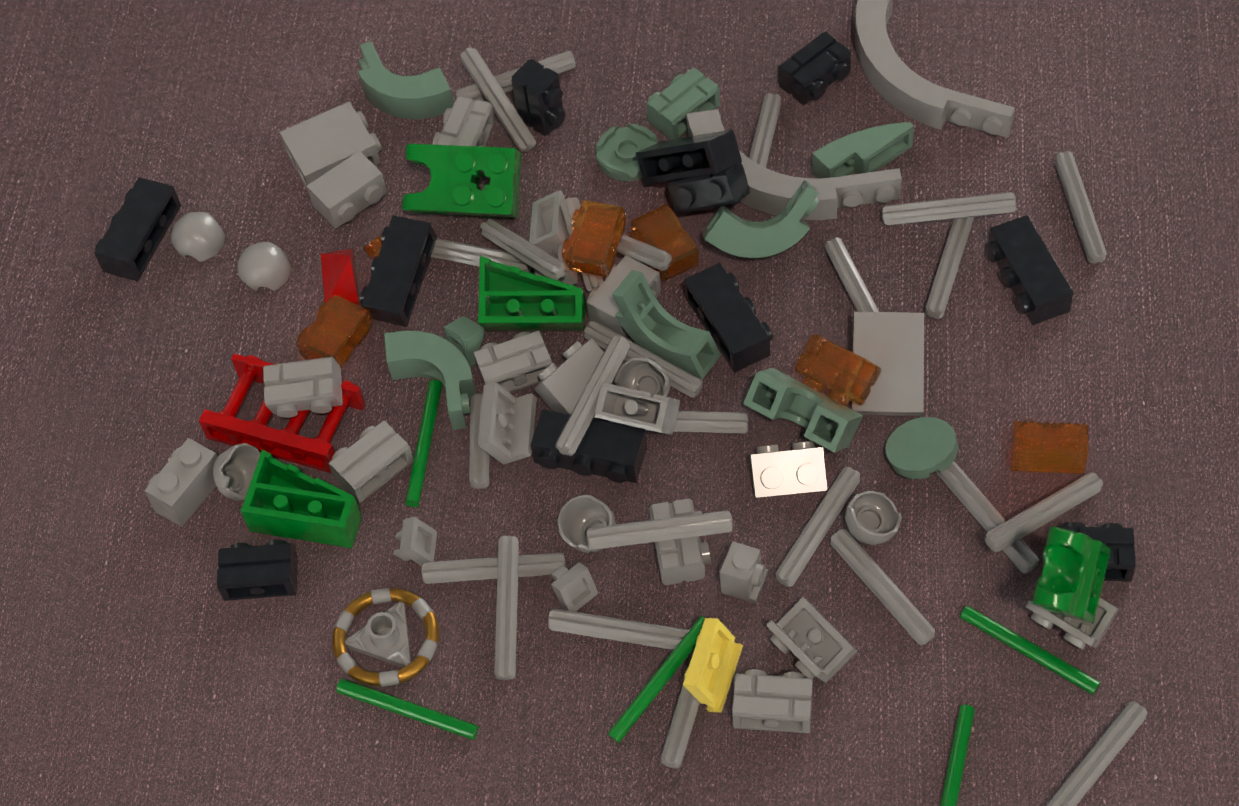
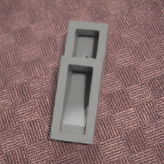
M558 190L532 203L529 242L563 262L566 266L564 271L567 274L564 278L560 277L558 281L574 285L578 283V264L560 208V202L565 200V196L561 190ZM535 270V275L545 276V275L541 274L540 272H538L537 270Z

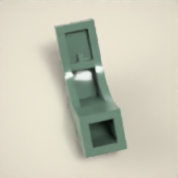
M371 41L359 45L362 58L358 59L361 69L358 71L362 90L370 103L379 110L399 118L426 119L442 115L447 108L453 107L451 89L440 67L415 76L396 75L383 66Z
M804 180L779 214L771 219L759 222L745 220L726 207L720 206L702 232L704 239L724 252L745 258L768 257L783 252L800 241L810 230L807 222L801 218L803 215L809 216L819 202V199L816 197L819 192L816 187Z
M631 270L612 293L620 308L615 317L638 345L701 380L720 358L721 354L710 332L690 327L671 316L657 301L642 272Z
M397 331L384 333L386 360L392 381L412 377H425L440 381L446 390L448 414L452 429L467 428L465 414L471 413L469 398L476 394L470 366L461 351L446 339L427 332Z

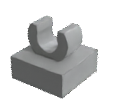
M415 516L404 519L402 530L395 536L396 539L401 541L400 549L394 550L393 555L403 561L413 560L421 566L425 562H434L437 531Z
M580 562L569 570L565 566H561L551 574L552 578L556 580L551 585L562 610L576 612L598 594L588 568Z

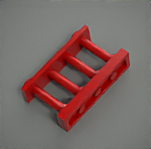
M233 353L231 360L239 379L223 411H218L217 413L204 409L199 423L206 438L231 446L247 443L256 447L260 453L264 450L274 458L332 473L328 463L332 461L335 452L330 442L347 407L363 411L365 402L360 387L350 381L342 380L343 404L332 407L317 437L307 438L298 435L310 410L298 411V415L291 417L286 428L281 430L266 426L272 412L267 408L264 400L254 420L246 421L235 418L253 381L264 384L263 367L274 364L265 362L253 355L243 356Z

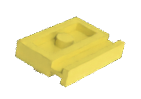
M705 618L701 632L696 639V647L690 665L685 672L683 686L701 704L707 705L706 710L708 712L722 713L743 645L734 642L735 637L718 618Z

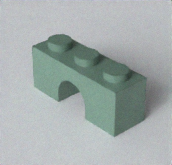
M774 368L756 372L743 403L772 420L782 418L803 426L806 429L804 437L834 453L850 447L863 417L862 414Z

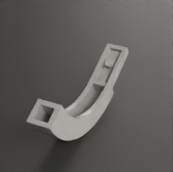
M893 0L857 1L855 27L857 56L868 81L889 104L908 117L939 130H942L945 121H949L959 126H967L992 135L1009 137L1013 126L1015 107L953 91L929 82L916 74L897 55L887 34L886 27L892 14Z
M719 109L686 113L688 137L725 131L719 115ZM739 150L742 159L741 163L743 164L750 188V194L739 201L768 214H779L804 180L816 187L819 192L816 198L819 199V202L809 216L803 215L801 218L803 220L837 219V208L856 207L862 204L886 203L901 199L902 177L899 168L832 178H800L769 170L749 159Z

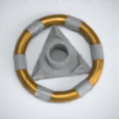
M390 587L371 590L353 600L341 612L333 630V653L337 663L344 672L360 683L376 687L399 685L418 675L431 662L438 647V621L434 611L425 600L410 591ZM398 602L386 612H379L371 616L365 627L346 639V634L355 617L362 610L373 604ZM405 604L412 607L422 619L426 630L425 640L417 657L412 662ZM347 648L403 668L379 673L367 671L359 667L348 653Z

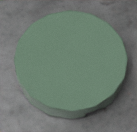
M627 124V127L619 128L618 125L610 128L601 135L596 144V160L600 170L609 178L619 181H636L643 178L636 152L658 143V139L647 127L637 124Z
M920 417L909 420L897 427L889 436L885 449L887 459L897 474L908 479H924L931 477L930 473L939 470V473L947 469L956 459L959 446L954 429L946 421L936 417Z

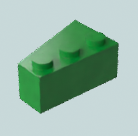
M480 256L478 323L484 328V332L584 331L586 325V297L582 288L542 275H534L522 271L520 268L503 265Z
M264 450L261 451L241 509L249 531L352 549L362 519L355 496L319 478L315 480L300 472L298 467L290 463L286 465L274 459L270 453Z

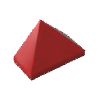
M353 248L321 253L326 311L360 306Z

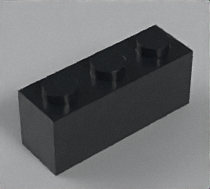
M733 129L661 141L636 152L644 184L717 174L742 162Z
M138 177L133 188L128 190L119 212L112 217L110 227L103 239H100L96 245L94 254L104 273L139 281L181 207L174 186Z
M392 215L389 226H386L382 232V247L379 256H375L371 264L372 276L369 285L365 286L361 293L360 303L369 319L404 327L408 326L437 239L431 223Z
M1028 215L991 227L989 240L985 245L987 256L992 263L996 262L1005 287L1012 289L1020 313L1026 314L1032 325L1069 313L1074 292Z
M718 263L684 279L686 301L705 330L710 332L717 348L734 373L771 356L770 341L773 340L772 332L765 321H759L752 301L749 297L744 298L739 291L738 282L731 272L727 274L723 266Z
M542 409L531 442L534 463L547 469L562 468L572 470L583 476L591 474L603 476L618 483L625 481L637 483L647 450L645 429L593 419L575 454L572 456L563 455L556 448V442L571 415Z

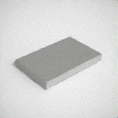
M854 311L852 410L862 415L923 416L924 313Z

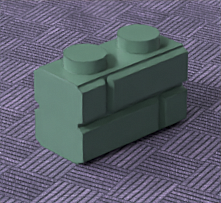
M693 67L684 75L678 74L672 80L669 87L661 93L655 92L649 98L646 104L647 120L651 126L659 132L661 131L669 140L678 139L687 132L686 113L715 110L720 106V88L708 77L705 78L703 73Z

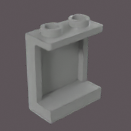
M350 101L279 132L285 152L305 187L358 151L366 158L369 157L374 166L380 164L378 151L382 150L380 142L374 132L368 133L367 129L369 126L362 111L356 112Z

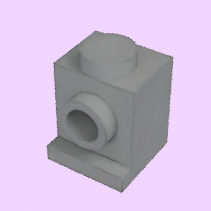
M732 541L720 571L721 593L756 604L768 575V569L761 565V550Z

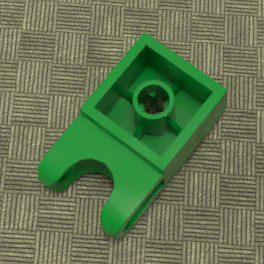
M408 144L405 146V158L414 164L427 166L430 169L431 180L429 186L423 192L405 194L402 198L401 209L409 213L518 219L522 153L516 148ZM485 175L490 179L489 185L484 184V189H481L478 181Z
M1050 527L1043 553L1044 569L1042 576H1039L1032 604L1053 614L1094 623L1111 549L1103 542L1093 540L1086 534Z

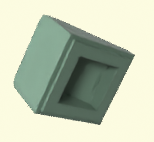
M462 316L444 327L445 337L447 341L461 351L471 368L475 365L473 352L480 349L484 328L469 318Z

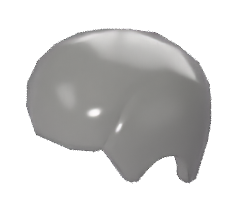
M198 211L184 214L174 224L170 240L175 250L181 256L186 258L189 255L201 262L215 256L224 246L226 235L212 215Z
M259 242L244 249L237 263V271L241 281L253 290L258 291L259 287H267L275 291L288 281L292 272V266L288 256L278 246L271 242Z
M632 358L620 366L615 376L614 382L617 386L667 397L670 391V379L667 371L652 358Z
M247 443L238 444L227 448L216 458L213 465L214 483L218 491L226 498L235 501L245 500L261 454L256 447Z
M875 491L856 494L847 506L845 521L850 534L859 542L871 546L880 545L890 540L898 532L902 516L897 512L894 502L884 493Z
M587 494L571 498L561 508L557 519L559 534L562 539L572 548L588 554L590 552L596 553L603 549H589L586 536L587 529L617 525L613 511L604 502Z

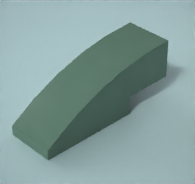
M910 122L887 124L864 129L837 139L812 153V174L820 179L847 176L853 173L876 172L913 147L914 125Z

